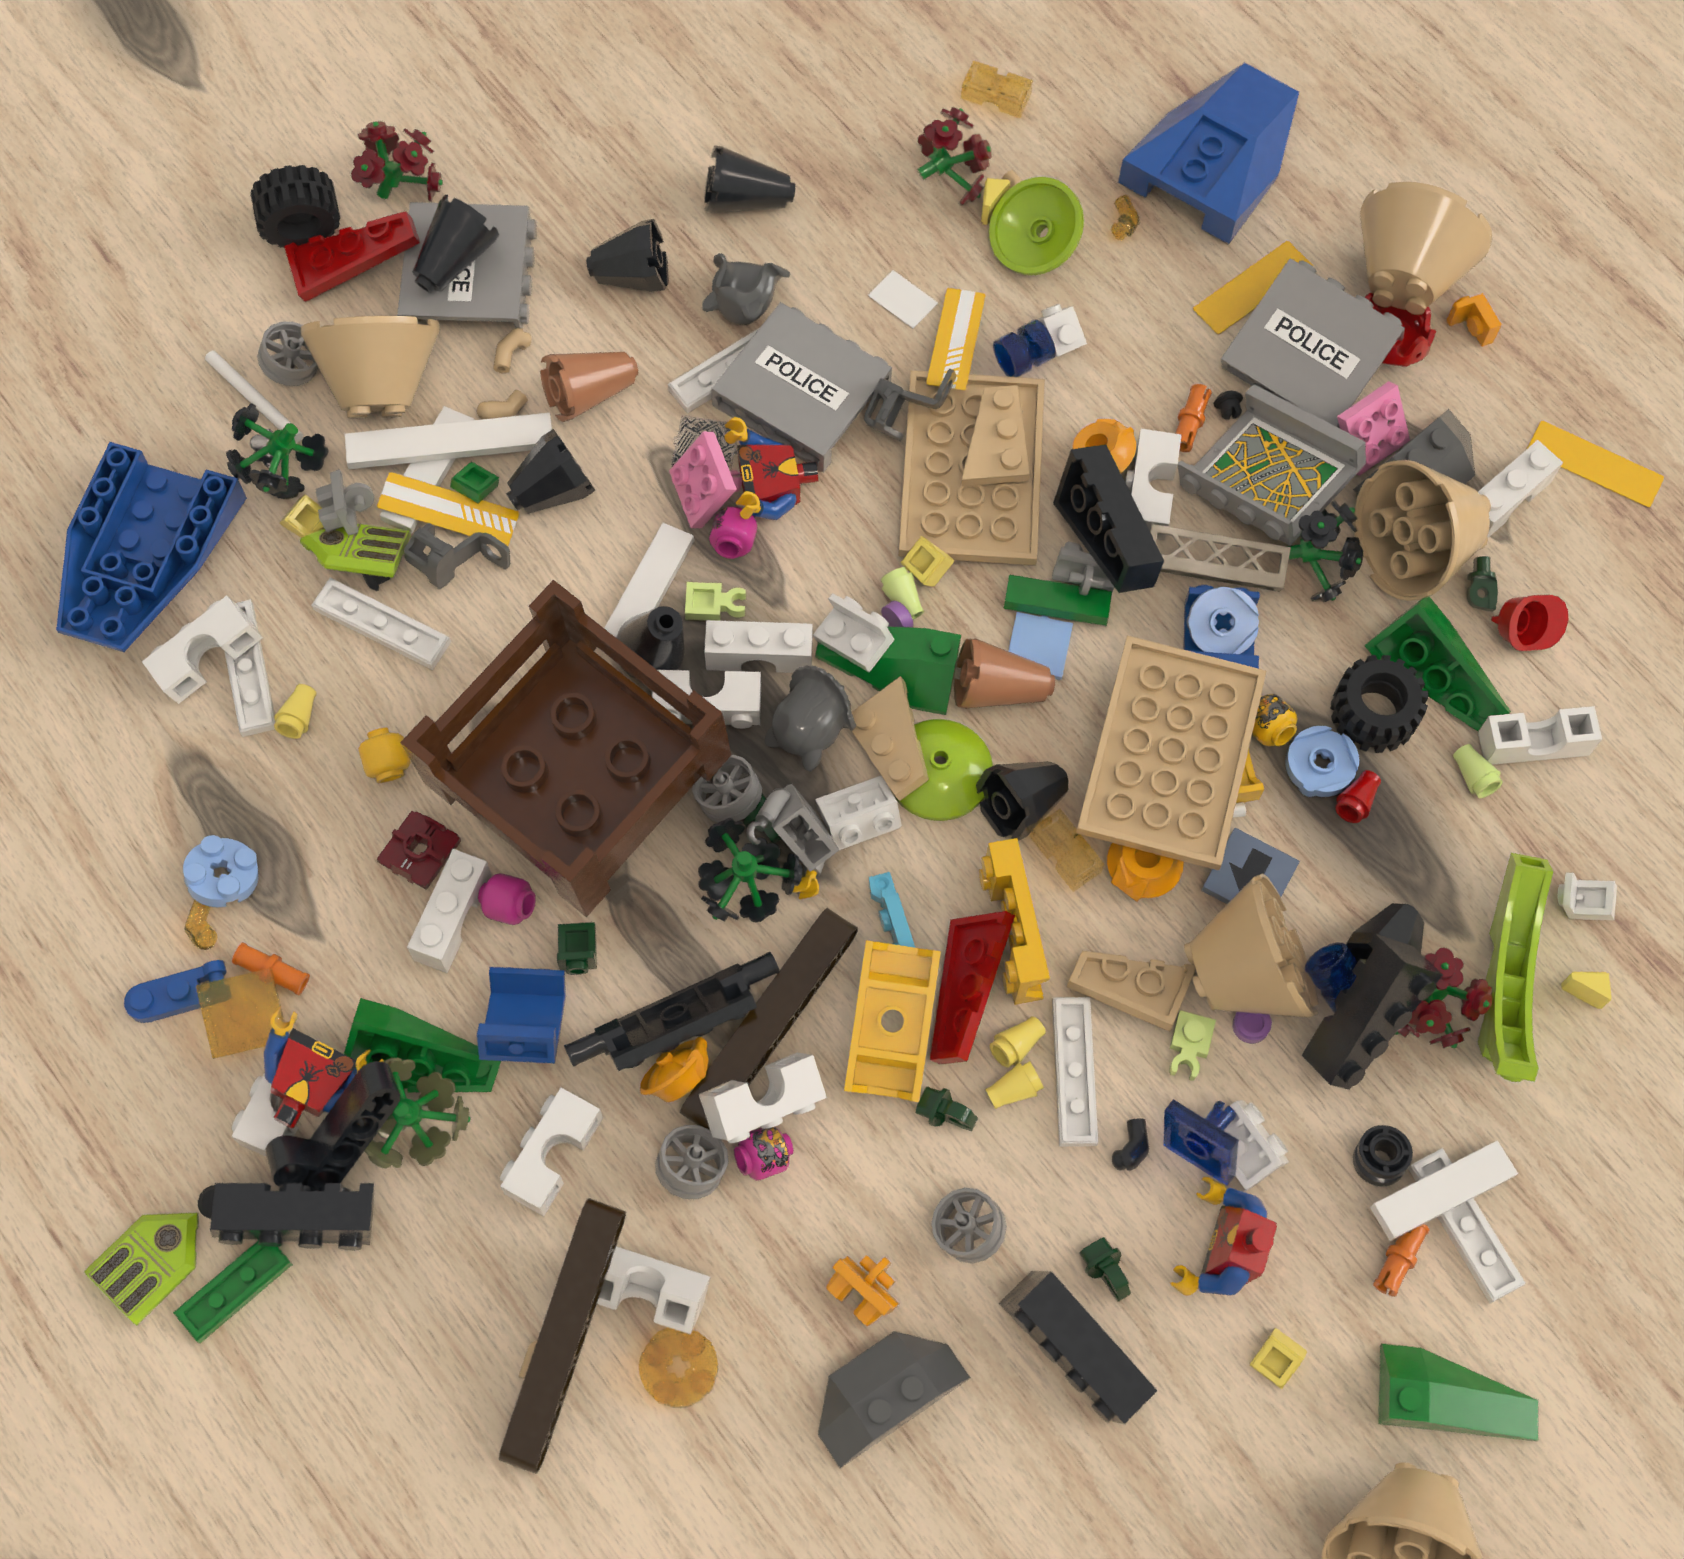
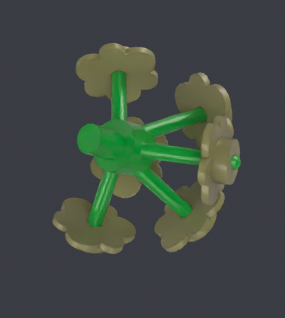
M401 1058L388 1059L384 1062L392 1070L400 1093V1101L378 1131L380 1137L387 1139L386 1142L377 1143L372 1140L365 1149V1153L369 1155V1160L378 1167L388 1168L392 1165L393 1167L400 1168L403 1156L391 1148L400 1132L404 1131L406 1127H412L416 1134L412 1138L413 1147L410 1149L409 1155L411 1158L417 1159L421 1166H428L435 1159L442 1158L446 1154L445 1147L449 1145L451 1136L447 1131H440L436 1126L429 1128L425 1132L419 1124L422 1118L453 1122L452 1141H457L459 1131H466L467 1124L471 1120L469 1108L463 1107L462 1096H458L457 1103H455V1099L452 1096L455 1092L453 1081L448 1078L442 1079L439 1072H433L429 1077L423 1076L419 1078L417 1089L421 1094L416 1101L406 1098L401 1081L411 1078V1071L414 1070L415 1063L410 1059L403 1061ZM455 1104L454 1113L444 1112L446 1108H451ZM428 1105L429 1111L422 1109V1106Z

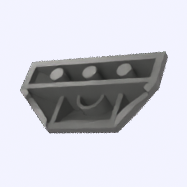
M1449 409L1385 462L1397 460L1415 461L1463 484H1466L1475 476L1471 434ZM1379 469L1375 470V471H1374L1371 475H1369L1366 479L1372 478V476H1373ZM1365 480L1353 489L1357 495Z
M894 1331L829 1375L818 1436L838 1467L842 1468L969 1380L970 1376L948 1344Z

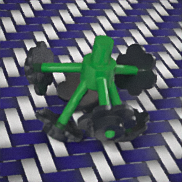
M251 403L248 407L239 409L232 419L233 438L240 441L244 435H248L252 430L259 434L254 435L250 439V446L254 453L248 458L242 457L236 449L226 451V456L229 460L227 462L229 471L235 478L241 479L245 484H249L252 481L264 493L271 494L280 499L297 497L299 492L305 490V486L300 483L298 477L289 476V454L292 450L296 451L295 456L301 462L302 470L309 471L311 469L319 471L323 467L325 457L328 455V448L324 446V436L321 434H315L312 437L305 436L302 440V445L295 443L294 439L298 433V429L294 424L287 423L282 430H276L273 433L272 430L265 429L255 423L259 417L256 405ZM280 460H281V476L275 474V473H276V470H277V468H278V465H279V463H280ZM255 461H263L269 470H251L250 464Z
M1336 501L1331 502L1340 514L1338 517L1333 513H1328L1326 509L1322 512L1313 511L1311 516H1302L1298 522L1299 528L1302 530L1300 544L1286 546L1291 547L1289 560L1302 558L1303 563L1309 562L1324 588L1311 597L1312 601L1320 597L1323 602L1336 600V596L1342 593L1339 587L1346 584L1345 580L1349 577H1354L1356 571L1362 565L1363 549L1360 546L1358 537H1348L1341 551L1322 550L1329 542L1337 539L1341 530L1339 525L1344 521L1354 532L1358 531L1353 523L1358 519L1355 515V509L1349 507L1346 503L1339 506ZM1321 559L1338 561L1341 567L1340 577L1343 580L1330 585L1318 561Z
M727 818L724 821L713 824L708 829L709 836L706 838L705 844L707 847H712L715 852H722L729 848L734 858L730 868L724 867L723 863L719 860H715L711 864L703 863L699 866L698 874L701 879L698 885L701 890L707 891L708 897L702 896L701 898L709 905L706 911L712 914L715 920L726 921L728 916L738 920L739 916L726 908V905L739 883L747 882L751 895L741 898L740 916L743 918L749 917L752 922H761L769 915L775 914L777 911L776 905L779 903L778 894L758 890L754 878L763 880L768 878L769 875L782 876V890L785 891L786 895H791L794 886H798L802 878V865L799 864L798 855L789 853L787 862L784 863L783 868H780V863L777 859L780 857L781 849L776 843H768L765 838L760 837L757 838V840H761L760 844L747 843L740 852L735 844L738 843L739 835L745 829L743 823Z

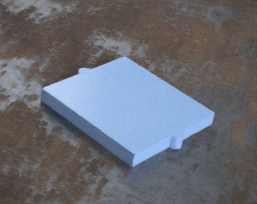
M1017 612L1009 652L1049 667L1051 675H1054L1057 680H1062L1073 623L1050 619L1045 615L1041 617Z

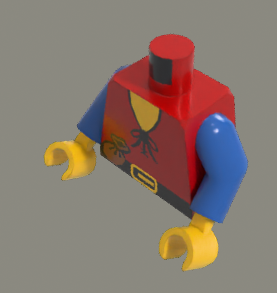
M738 417L731 418L725 424L726 428L731 429L724 435L725 441L728 444H734L739 440L740 445H737L743 494L735 502L737 505L745 506L741 510L740 516L743 519H749L753 515V517L778 520L800 503V484L818 482L816 461L796 464L792 446L784 445L747 429L745 422Z
M278 1007L271 1017V1026L273 1028L270 1030L263 1053L265 1079L271 1084V1093L283 1099L273 1118L289 1128H294L303 1111L320 1117L323 1112H330L357 1072L367 1064L366 1056L371 1050H366L357 1060H354L294 1028L292 1029L297 1020V1013L293 1012L290 1022H283L278 1017L281 1007Z
M1203 1177L1201 1180L1210 1184L1211 1188L1205 1195L1196 1193L1197 1197L1212 1205H1218L1223 1201L1224 1206L1220 1208L1200 1277H1197L1185 1266L1179 1265L1174 1267L1173 1271L1180 1277H1183V1279L1178 1283L1170 1282V1284L1186 1296L1192 1295L1197 1289L1201 1293L1235 1295L1244 1285L1262 1276L1270 1249L1274 1244L1277 1223L1267 1219V1210L1258 1197L1230 1187L1226 1190L1223 1184L1210 1177Z

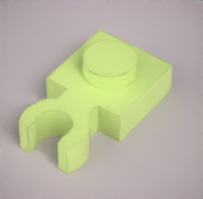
M687 582L685 620L720 621L721 612H727L730 616L736 618L744 617L745 606H736L733 604V601L738 599L746 600V590L743 588H733L725 593L722 592V583Z
M1182 1010L1179 1011L1170 1049L1180 1051V1054L1173 1059L1170 1065V1075L1175 1076L1178 1065L1186 1064L1191 1069L1189 1080L1194 1081L1200 1071V1064L1196 1056L1205 1059L1208 1056L1216 1022L1215 1019Z

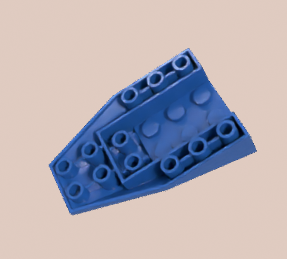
M1244 62L1170 111L1123 158L1118 183L1145 198L1154 186L1162 189L1205 213L1201 229L1230 244L1279 176L1299 91Z
M109 442L67 529L57 632L125 652L200 570L246 501L247 497L238 478L207 469L202 479L194 478L149 465L141 450Z

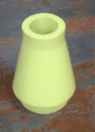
M905 567L897 568L881 578L883 584L881 590L890 601L902 603L911 614L912 619L924 613L913 574L908 573Z
M1471 744L1460 747L1453 754V758L1456 760L1471 794H1476L1478 798H1485L1501 787L1503 783L1500 778L1501 772L1481 756Z

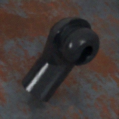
M1143 1118L1127 1121L1129 1142L1122 1150H1115L1112 1154L1113 1166L1119 1171L1136 1169L1149 1153L1146 1120Z

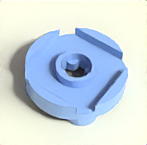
M1223 586L1209 589L1199 595L1190 608L1189 616L1187 617L1190 636L1196 646L1204 652L1240 654L1247 650L1257 637L1259 629L1258 609L1254 601L1239 589ZM1229 613L1232 616L1229 620L1232 627L1228 631L1224 628L1218 631L1215 628L1217 624L1216 615L1221 614L1224 616Z
M1313 726L1301 731L1289 746L1285 760L1286 770L1291 781L1299 787L1303 795L1308 797L1335 796L1343 792L1353 782L1359 766V754L1353 741L1344 733L1341 736L1337 732L1331 731V727ZM1317 754H1321L1323 759H1330L1331 763L1327 765L1326 769L1314 763Z
M215 835L207 836L201 841V844L194 847L188 853L183 863L184 882L188 887L189 894L197 902L206 906L226 907L227 902H233L237 899L239 903L253 893L258 883L256 853L237 840L220 838ZM224 867L227 868L230 874H222L219 878L214 877V869Z

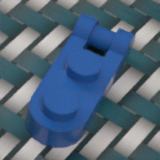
M214 960L198 968L140 983L127 992L124 998L125 1010L135 1021L150 1023L231 999L232 994L230 985L225 984L224 975L227 973L225 962L223 960ZM209 981L210 988L202 992L200 983Z

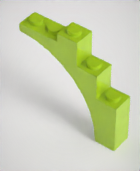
M1516 853L1510 854L1489 933L1494 949L1485 980L1488 986L1492 987V1004L1484 1015L1477 1042L1482 1057H1486L1487 1060L1493 1063L1496 1074L1500 1075L1503 1079L1512 1082H1521L1522 1080L1535 1082L1539 1067L1533 1040V987L1541 925L1553 870L1547 859Z

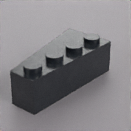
M1107 445L1071 449L1053 504L1118 593L1155 587L1164 559Z
M1374 934L1368 944L1373 948V951L1367 961L1359 959L1352 971L1357 976L1350 988L1341 990L1334 1001L1336 1003V1012L1334 1015L1323 1019L1302 1054L1303 1058L1331 1086L1350 1090L1351 1087L1357 1085L1364 1078L1365 1070L1375 1058L1381 1056L1387 1050L1390 1039L1399 1029L1409 1023L1412 1018V1012L1422 1000L1428 998L1435 991L1436 983L1443 976L1414 946L1378 934Z
M215 1183L210 1232L212 1237L219 1238V1243L228 1245L242 1244L243 1239L259 1240V1245L268 1247L282 1246L283 1241L299 1242V1247L308 1249L322 1248V1243L338 1244V1249L361 1250L362 1245H370L374 1183H360L359 1191H350V1189L343 1187L341 1183H325V1186L320 1187L319 1191H311V1187L302 1183L280 1185L279 1191H271V1185L266 1183Z
M1031 1271L999 1302L1015 1322L1038 1343L1040 1350L1066 1372L1065 1377L1070 1384L1080 1393L1084 1391L1094 1401L1092 1408L1107 1423L1112 1420L1116 1423L1125 1424L1158 1391L1052 1271Z

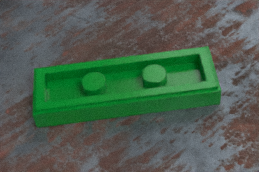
M1009 574L1003 609L1107 626L1112 591L1090 588L1087 596L1079 594V586Z
M258 1240L173 1312L196 1342L202 1343L293 1265L279 1247L262 1246L258 1244Z

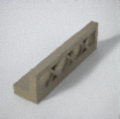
M1155 524L1151 525L1150 533L1155 543L1159 533L1172 536L1180 547L1170 555L1161 554L1164 563L1160 572L1277 592L1284 589L1291 547ZM1179 537L1188 538L1191 540L1183 544ZM1197 540L1206 541L1214 552L1213 555L1204 561L1195 560L1187 549L1188 546ZM1214 543L1224 544L1225 546L1218 550ZM1231 546L1241 547L1249 560L1239 567L1230 566L1221 553ZM1249 549L1260 550V552L1253 556ZM1183 551L1187 558L1177 557L1176 555ZM1265 552L1281 554L1278 573L1264 571L1256 559ZM1217 557L1222 564L1210 561ZM1252 563L1256 570L1244 567Z

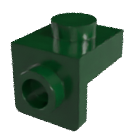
M595 922L558 924L557 963L560 970H564L567 974L581 975L586 974L588 969H597Z

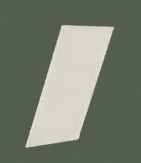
M894 270L868 294L869 297L911 328H914L938 304L937 301Z

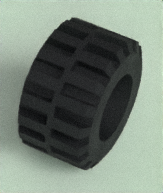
M306 165L284 166V168L270 170L271 173H264L259 177V181L254 182L250 195L257 232H259L262 239H267V243L271 245L278 244L282 248L291 243L299 246L309 243V238L319 235H322L324 238L331 237L335 233V229H338L340 214L332 179H329L328 174L319 172L318 168H307Z
M1376 655L1367 656L1365 662L1362 659L1354 662L1352 668L1348 667L1344 672L1331 701L1330 709L1334 710L1331 715L1332 722L1339 723L1337 732L1341 736L1343 733L1346 734L1353 743L1361 744L1360 750L1366 752L1370 747L1374 748L1375 753H1383L1386 747L1389 751H1393L1398 748L1400 743L1404 745L1416 731L1428 707L1425 704L1428 700V691L1422 690L1425 686L1424 680L1422 678L1416 679L1417 671L1412 666L1407 669L1403 666L1405 661L1399 658L1396 662L1390 661L1391 656L1382 655L1380 660H1377ZM1378 693L1387 697L1393 703L1396 713L1380 715L1371 711L1363 702L1361 695Z

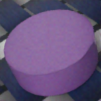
M891 601L881 609V615L888 621V626L913 627L912 616L902 603Z
M1237 1012L1232 1026L1235 1035L1241 1041L1255 1044L1266 1038L1271 1030L1272 1021L1269 1014Z

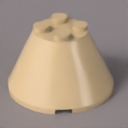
M1394 182L1389 183L1387 189L1378 192L1375 189L1372 190L1363 201L1360 209V222L1368 285L1374 294L1373 301L1382 307L1393 306L1407 310L1412 314H1423L1428 306L1473 269L1488 254L1492 244V231L1483 214L1480 213L1477 217L1466 207L1467 200L1446 189L1429 184Z
M412 316L333 318L334 325L320 327V321H314L301 326V336L340 409L347 411V418L350 419L367 418L371 412H381V417L383 418L401 417L402 413H405V409L411 407L440 331L438 321L427 319L428 325L417 324V317Z
M1397 460L1382 464L1378 467L1379 470L1372 478L1365 480L1359 491L1355 505V515L1358 519L1354 522L1358 531L1354 532V536L1360 540L1363 558H1366L1374 573L1370 577L1379 588L1390 596L1401 600L1413 601L1430 597L1438 592L1479 549H1483L1487 545L1491 503L1487 496L1480 495L1472 487L1415 461Z
M1265 874L1254 876L1191 942L1184 944L1186 956L1191 965L1195 964L1198 975L1193 977L1194 986L1200 998L1206 996L1207 1002L1213 1011L1222 1010L1305 1018L1318 1015V1010L1312 1011V1007L1319 1005L1306 954L1296 929L1288 931L1282 913L1287 909L1273 883Z
M1406 1462L1397 1463L1394 1471L1389 1472L1329 1532L1322 1549V1559L1483 1558L1463 1498L1458 1490V1481L1449 1475H1438L1427 1470L1417 1469L1414 1465Z

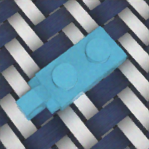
M890 872L869 877L871 899L880 903V907L883 908V910L878 911L883 931H890L894 945L915 947L900 897L896 893Z

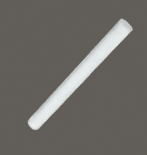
M212 350L207 353L205 360L250 403L256 405V409L274 426L282 430L287 423H291L217 352ZM298 430L294 437L296 444L303 438V433Z

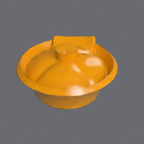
M1097 419L1095 423L1087 425L1076 435L1072 449L1107 445L1120 473H1122L1129 466L1136 452L1134 430L1132 427H1126L1114 419Z
M1111 843L1107 855V866L1112 877L1111 883L1135 902H1138L1141 898L1162 896L1172 890L1179 882L1184 867V861Z
M697 1037L695 1040L686 1041L675 1049L659 1055L656 1063L644 1075L640 1084V1093L642 1095L657 1096L669 1103L678 1100L691 1091L706 1076L709 1061L706 1051V1040L702 1037Z

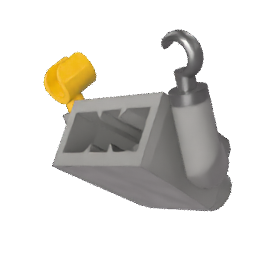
M790 784L785 788H777L769 794L755 818L756 821L748 825L747 837L751 843L758 845L761 840L755 838L754 829L756 828L762 832L765 828L773 827L795 855H798L801 862L805 865L803 870L806 875L801 878L798 886H794L793 893L800 892L799 899L801 900L814 897L819 893V884L816 877L821 875L825 861L837 853L839 848L817 813L798 790Z

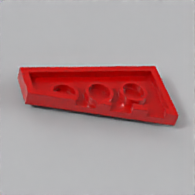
M407 211L368 221L366 227L354 230L350 226L340 229L338 235L324 238L322 235L309 238V243L299 246L291 243L284 246L298 296L304 302H307L419 244L420 240L412 217Z
M1007 911L950 919L930 1054L931 1061L937 1064L968 1061L1015 915Z

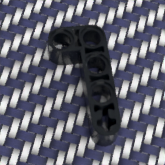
M375 1061L364 1065L357 1072L310 1139L284 1135L271 1140L265 1148L266 1157L273 1181L277 1186L286 1183H302L311 1187V1191H319V1188L325 1186V1183H341L399 1104L400 1093L392 1070L387 1063Z

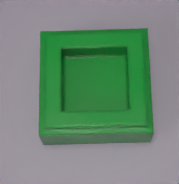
M471 461L451 478L450 487L479 503L498 487L499 477Z

